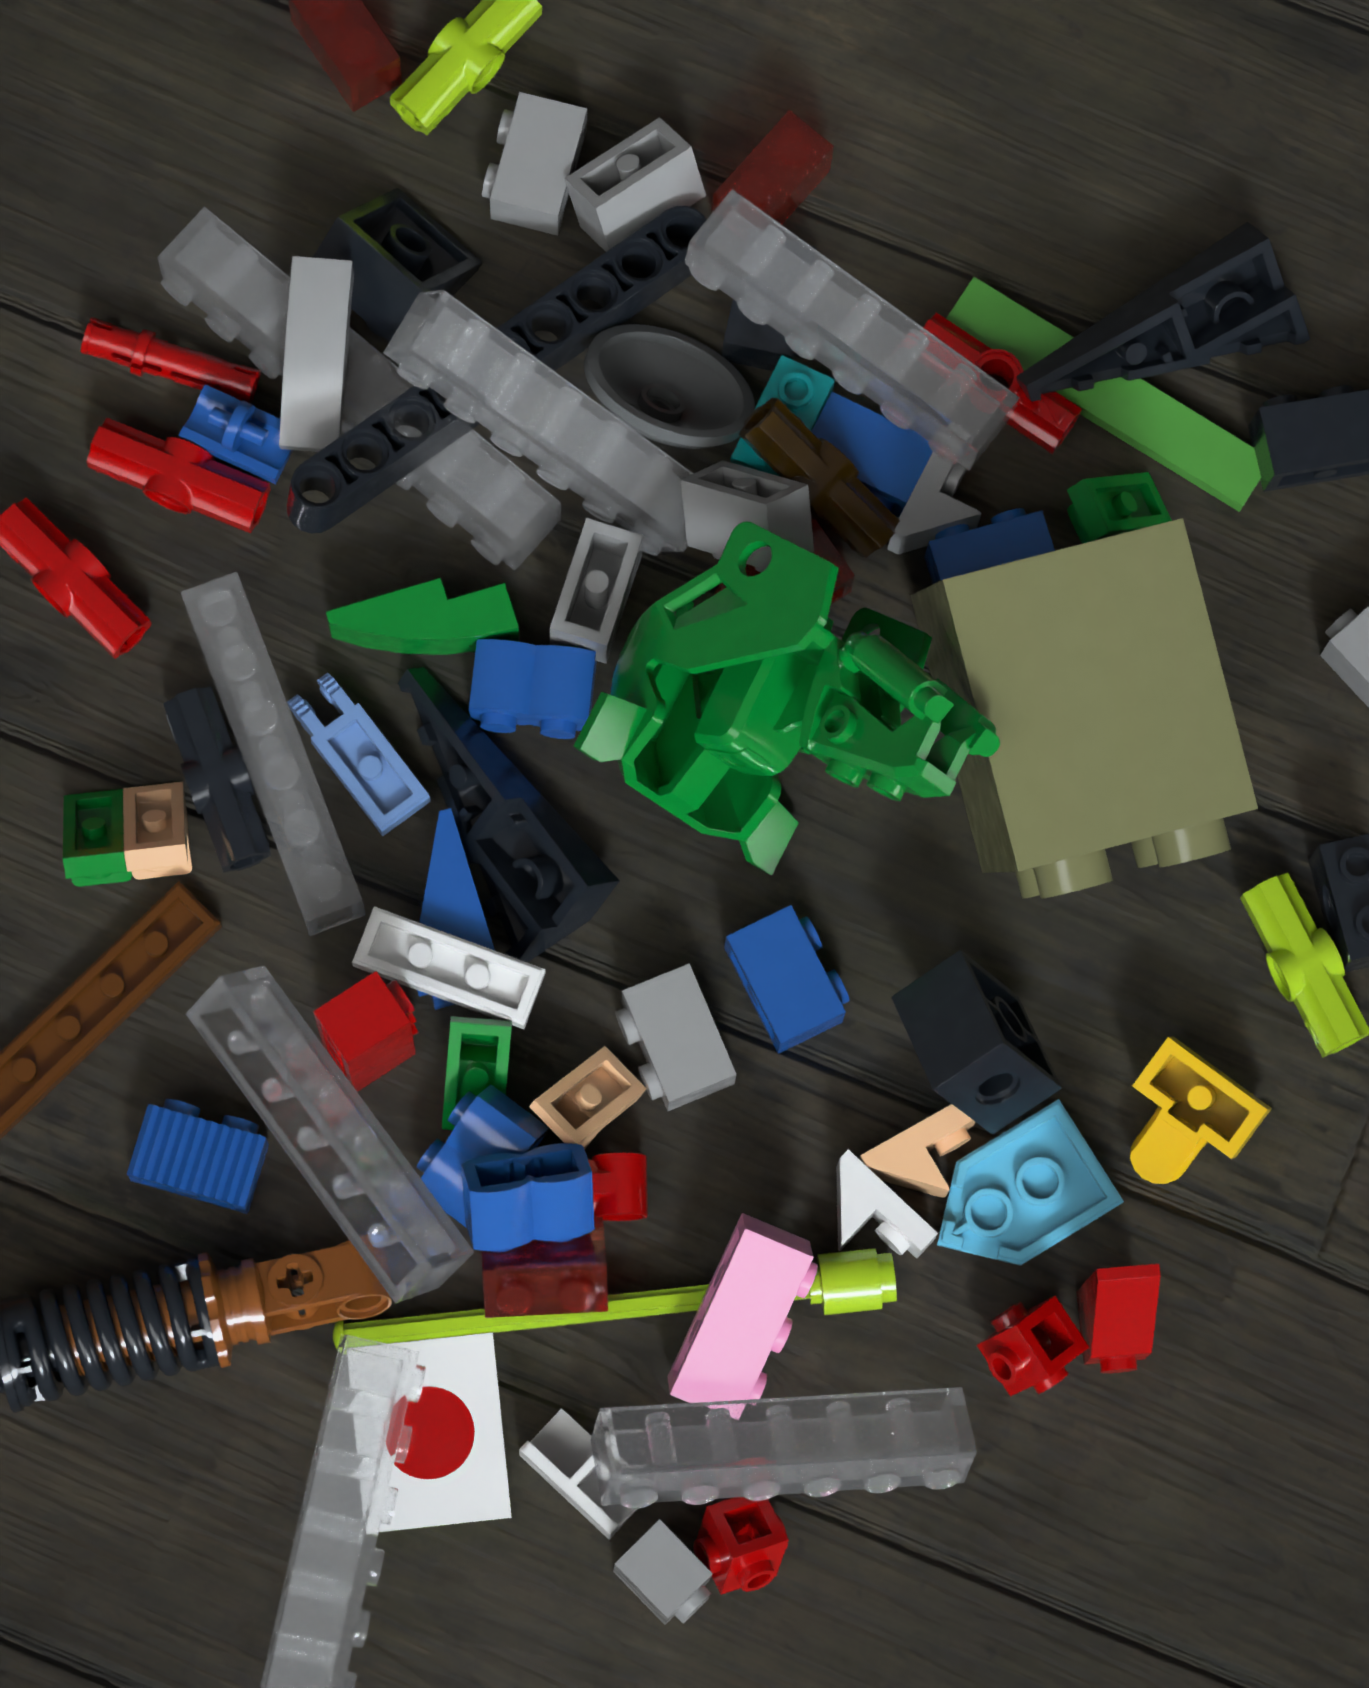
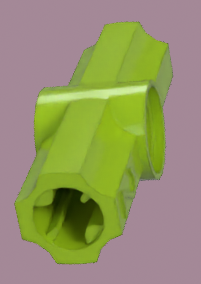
M481 0L465 19L456 17L441 30L428 50L427 59L390 96V105L412 129L428 135L468 92L475 94L492 80L504 62L505 53L542 15V5L537 0Z
M1287 872L1256 885L1254 888L1243 893L1240 899L1268 951L1266 953V961L1277 988L1288 1002L1293 1001L1305 1027H1307L1316 1048L1323 1058L1330 1054H1335L1369 1035V1027L1343 979L1345 975L1344 965L1334 942L1323 928L1317 929L1304 900Z

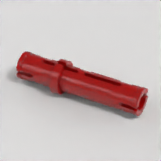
M95 317L90 318V323L87 324L81 344L82 354L103 358L129 367L131 374L142 377L144 373H148L202 390L206 384L250 404L255 397L261 375L260 369L232 363L210 354L156 338V332L143 329L140 333L112 325V323Z

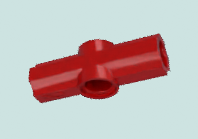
M937 312L926 322L907 353V358L966 396L969 405L977 413L986 417L999 418L1051 454L1060 447L1082 412L1080 407L1056 391L1041 394V400L1030 401L1016 379V376L1024 372L1020 361L1012 353L1003 349H991ZM987 374H996L1007 381L1009 388L1002 392H991L982 386L979 379Z
M106 418L104 423L98 427L91 442L90 452L86 461L88 468L142 489L146 497L167 509L183 514H190L194 510L250 534L255 526L258 525L264 513L271 491L270 483L216 462L209 452L189 441L176 437H167L166 441L110 418Z
M27 497L18 503H13L0 515V546L32 576L31 582L59 613L66 618L71 615L114 659L124 653H128L142 640L144 634L152 625L150 619L109 579L111 576L106 568L81 542L75 538L70 541Z

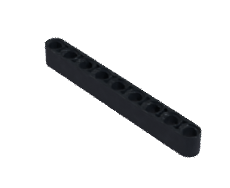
M675 206L666 210L304 461L294 471L290 482L286 506L287 515L292 524L299 530L310 534L322 533L331 529L585 351L599 333L608 328L622 325L693 275L699 268L710 235L709 223L705 216L697 209L689 206ZM669 239H683L690 244V247L677 246ZM625 269L640 270L646 277H632L625 272ZM590 299L596 301L602 308L592 310L586 308L580 301ZM548 331L558 339L555 341H545L536 336L534 332ZM501 362L507 364L513 371L500 373L492 369L489 364ZM446 394H457L466 399L468 403L454 405L447 402L443 396ZM411 426L419 430L422 435L407 437L399 433L396 428ZM354 458H365L375 464L376 467L371 470H361L354 467L349 461ZM310 490L320 491L328 496L329 500L323 503H314L303 497L302 493Z

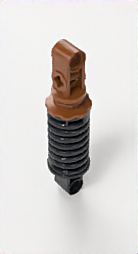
M356 1239L340 1243L331 1248L302 1254H291L256 1263L254 1258L243 1259L239 1267H229L227 1270H217L210 1255L207 1252L200 1253L198 1257L175 1264V1269L169 1264L160 1265L156 1270L157 1284L155 1285L152 1284L150 1273L147 1270L138 1269L132 1274L133 1289L129 1290L128 1282L124 1275L120 1273L112 1275L108 1281L110 1290L108 1295L105 1293L103 1282L99 1279H91L86 1283L87 1299L82 1300L78 1285L73 1283L65 1285L62 1289L64 1304L60 1305L57 1294L53 1289H43L38 1296L42 1318H39L31 1295L24 1293L2 1298L0 1295V1393L5 1394L13 1413L21 1412L24 1410V1407L31 1406L37 1401L47 1400L51 1402L58 1400L63 1395L64 1388L71 1395L80 1396L88 1391L89 1384L94 1390L103 1391L111 1386L112 1379L120 1386L130 1385L134 1381L136 1374L143 1381L153 1380L158 1375L159 1368L166 1376L178 1374L182 1366L190 1372L216 1366L223 1368L231 1366L233 1345H238L239 1342L247 1343L250 1340H257V1344L261 1345L270 1343L272 1335L295 1330H306L314 1326L347 1319L356 1320L376 1316L386 1311L392 1304L381 1246L374 1240ZM291 1270H297L298 1274L292 1275ZM303 1288L304 1294L293 1296L292 1290ZM305 1309V1314L300 1315L299 1310Z

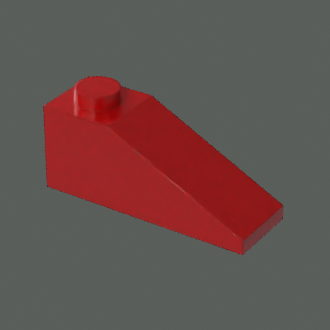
M1159 1264L1096 1269L1076 1293L1080 1332L1089 1345V1348L1083 1352L1084 1365L1100 1363L1101 1373L1129 1372L1137 1370L1136 1360H1144L1152 1353L1161 1278Z

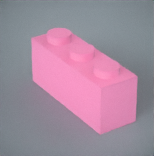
M744 1213L741 1214L667 1376L670 1395L737 1423L745 1406L754 1408L757 1405L767 1381V1374L761 1372L770 1351L780 1353L783 1349L793 1322L791 1318L787 1317V1314L796 1296L803 1299L806 1297L817 1273L818 1264L812 1262L814 1256L810 1241Z

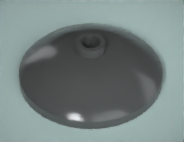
M639 324L608 328L592 340L585 355V376L601 405L614 418L634 432L659 443L689 449L711 448L730 443L740 437L738 434L744 426V421L755 409L753 394L748 383L728 360L705 344L669 329Z

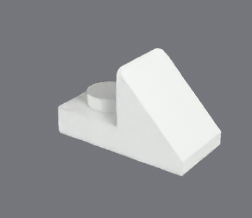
M849 1149L840 1157L836 1167L838 1250L841 1251L873 1217L880 1224L875 1232L885 1244L899 1255H903L908 1250L917 1259L934 1241L938 1233Z

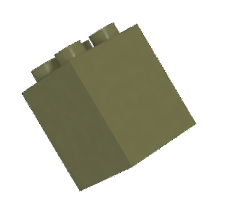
M1183 518L943 579L910 595L919 630L933 637L927 655L931 676L935 680L937 678L942 680L995 725L996 735L1000 739L998 750L990 757L968 754L957 775L982 873L1015 872L1022 899L1039 895L1041 899L1113 881L1105 849L1131 842L1137 868L1157 864L1159 868L1231 850L1223 818L1258 809Z

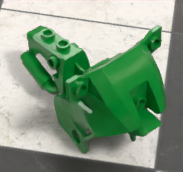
M746 521L738 524L731 532L717 565L659 599L641 615L620 653L613 674L611 694L600 693L573 747L598 762L617 760L627 785L701 834L739 840L746 861L762 872L772 875L798 825V821L778 801L781 794V782L778 773L784 771L790 765L798 752L812 754L827 764L825 772L842 783L858 788L864 778L868 780L866 785L872 790L889 799L901 801L905 792L923 798L950 796L956 785L955 779L967 755L990 757L998 750L1000 739L996 735L995 725L942 680L939 678L935 680L923 670L933 637L924 631L864 607L855 612L842 639H839L831 633L834 621L828 617L839 568L752 522ZM761 547H770L772 556L767 568L758 575L747 576L745 568L750 555ZM721 583L726 586L725 589L693 608V600ZM875 629H880L879 635H868ZM906 708L914 716L901 725L900 713ZM939 731H941L945 736L934 743Z

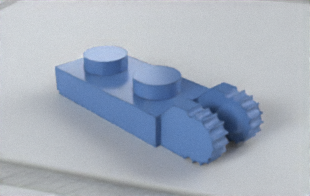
M327 672L317 682L320 686V692L341 715L324 727L311 705L298 694L287 701V704L294 716L311 736L312 745L376 829L384 836L431 802L430 796L359 703L354 705L344 690Z

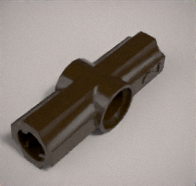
M772 397L765 404L757 407L744 421V426L738 435L780 477L808 484L811 515L816 518L821 517L859 556L867 558L876 550L881 549L895 534V528L900 520L857 478L859 471L855 465L823 438L818 439L805 426L803 421L787 408V405L783 404L778 398Z

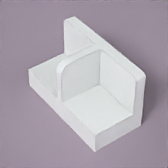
M562 1408L530 1442L527 1440L519 1449V1455L609 1540L652 1494L650 1490L610 1454V1449L604 1444L600 1445Z

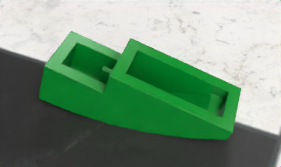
M441 578L326 611L328 627L333 639L376 650L402 654L447 655L476 652L477 639L519 642V626L505 583L447 600Z

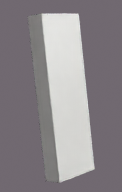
M375 906L352 961L353 967L370 973L377 971L380 977L391 981L396 980L399 984L494 1019L512 1021L513 1026L524 1029L546 974V969Z

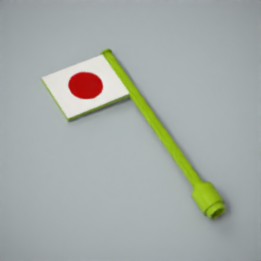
M876 1248L817 1254V1273L808 1294L804 1298L810 1299L811 1305L822 1303L824 1315L882 1309V1303L896 1302L897 1290L892 1253L877 1254ZM709 1284L344 1324V1320L337 1321L333 1329V1342L336 1349L341 1354L347 1356L364 1534L512 1518L493 1333L693 1312L698 1310ZM796 1296L795 1299H794V1301H795V1300H804V1299L801 1298V1297Z

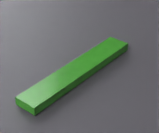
M976 277L972 278L946 318L991 349H1003L1012 353L1020 361L1024 371L1074 338ZM1119 377L1094 383V388L1089 390L1077 391L1073 388L1056 391L1082 409L1080 415L1238 512L1241 511L1261 479L1254 447L1141 378L1127 381Z

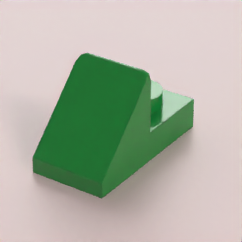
M1149 472L1086 478L1067 489L1073 503L1069 506L1067 512L1082 544L1172 521Z
M123 789L64 795L63 865L66 879L71 878L74 886L82 887L131 880L132 871L127 872L124 855Z
M451 1016L442 1129L453 1130L455 1128L447 1120L467 1092L470 1091L477 1096L488 1086L492 1085L506 1095L512 1021Z

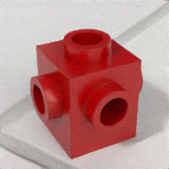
M1056 1296L1026 1310L1022 1302L1009 1307L990 1321L996 1331L977 1344L980 1352L988 1362L992 1375L1002 1383L1010 1397L1031 1386L1034 1387L1038 1394L1050 1389L1069 1375L1064 1366L1089 1348V1345Z
M763 1488L707 1506L693 1548L694 1555L713 1573L712 1578L720 1594L723 1595L740 1588L745 1592L755 1591L769 1584L777 1576L785 1550L788 1547L789 1539L782 1520L774 1512Z

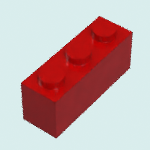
M377 971L313 1011L321 1042L354 1093H357L416 1054L413 1036L419 1032L414 1024L417 1022L416 1018L412 1013L415 1009L398 982L393 980L386 985Z

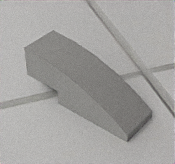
M292 256L282 383L280 449L319 452L341 436L354 283L353 263L350 260Z

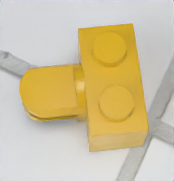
M1167 1037L1132 1085V1087L1158 1105L1155 1113L1131 1146L1130 1160L1133 1168L1144 1180L1154 1184H1167L1179 1179L1207 1142L1230 1159L1237 1157L1272 1108L1178 1039Z

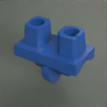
M206 384L200 392L193 412L178 435L180 439L203 448L212 456L275 485L293 450L280 449L279 447L280 418Z

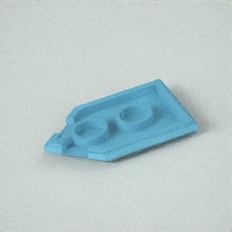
M1058 1099L956 1161L937 1246L1021 1266L1116 1208L1124 1201Z

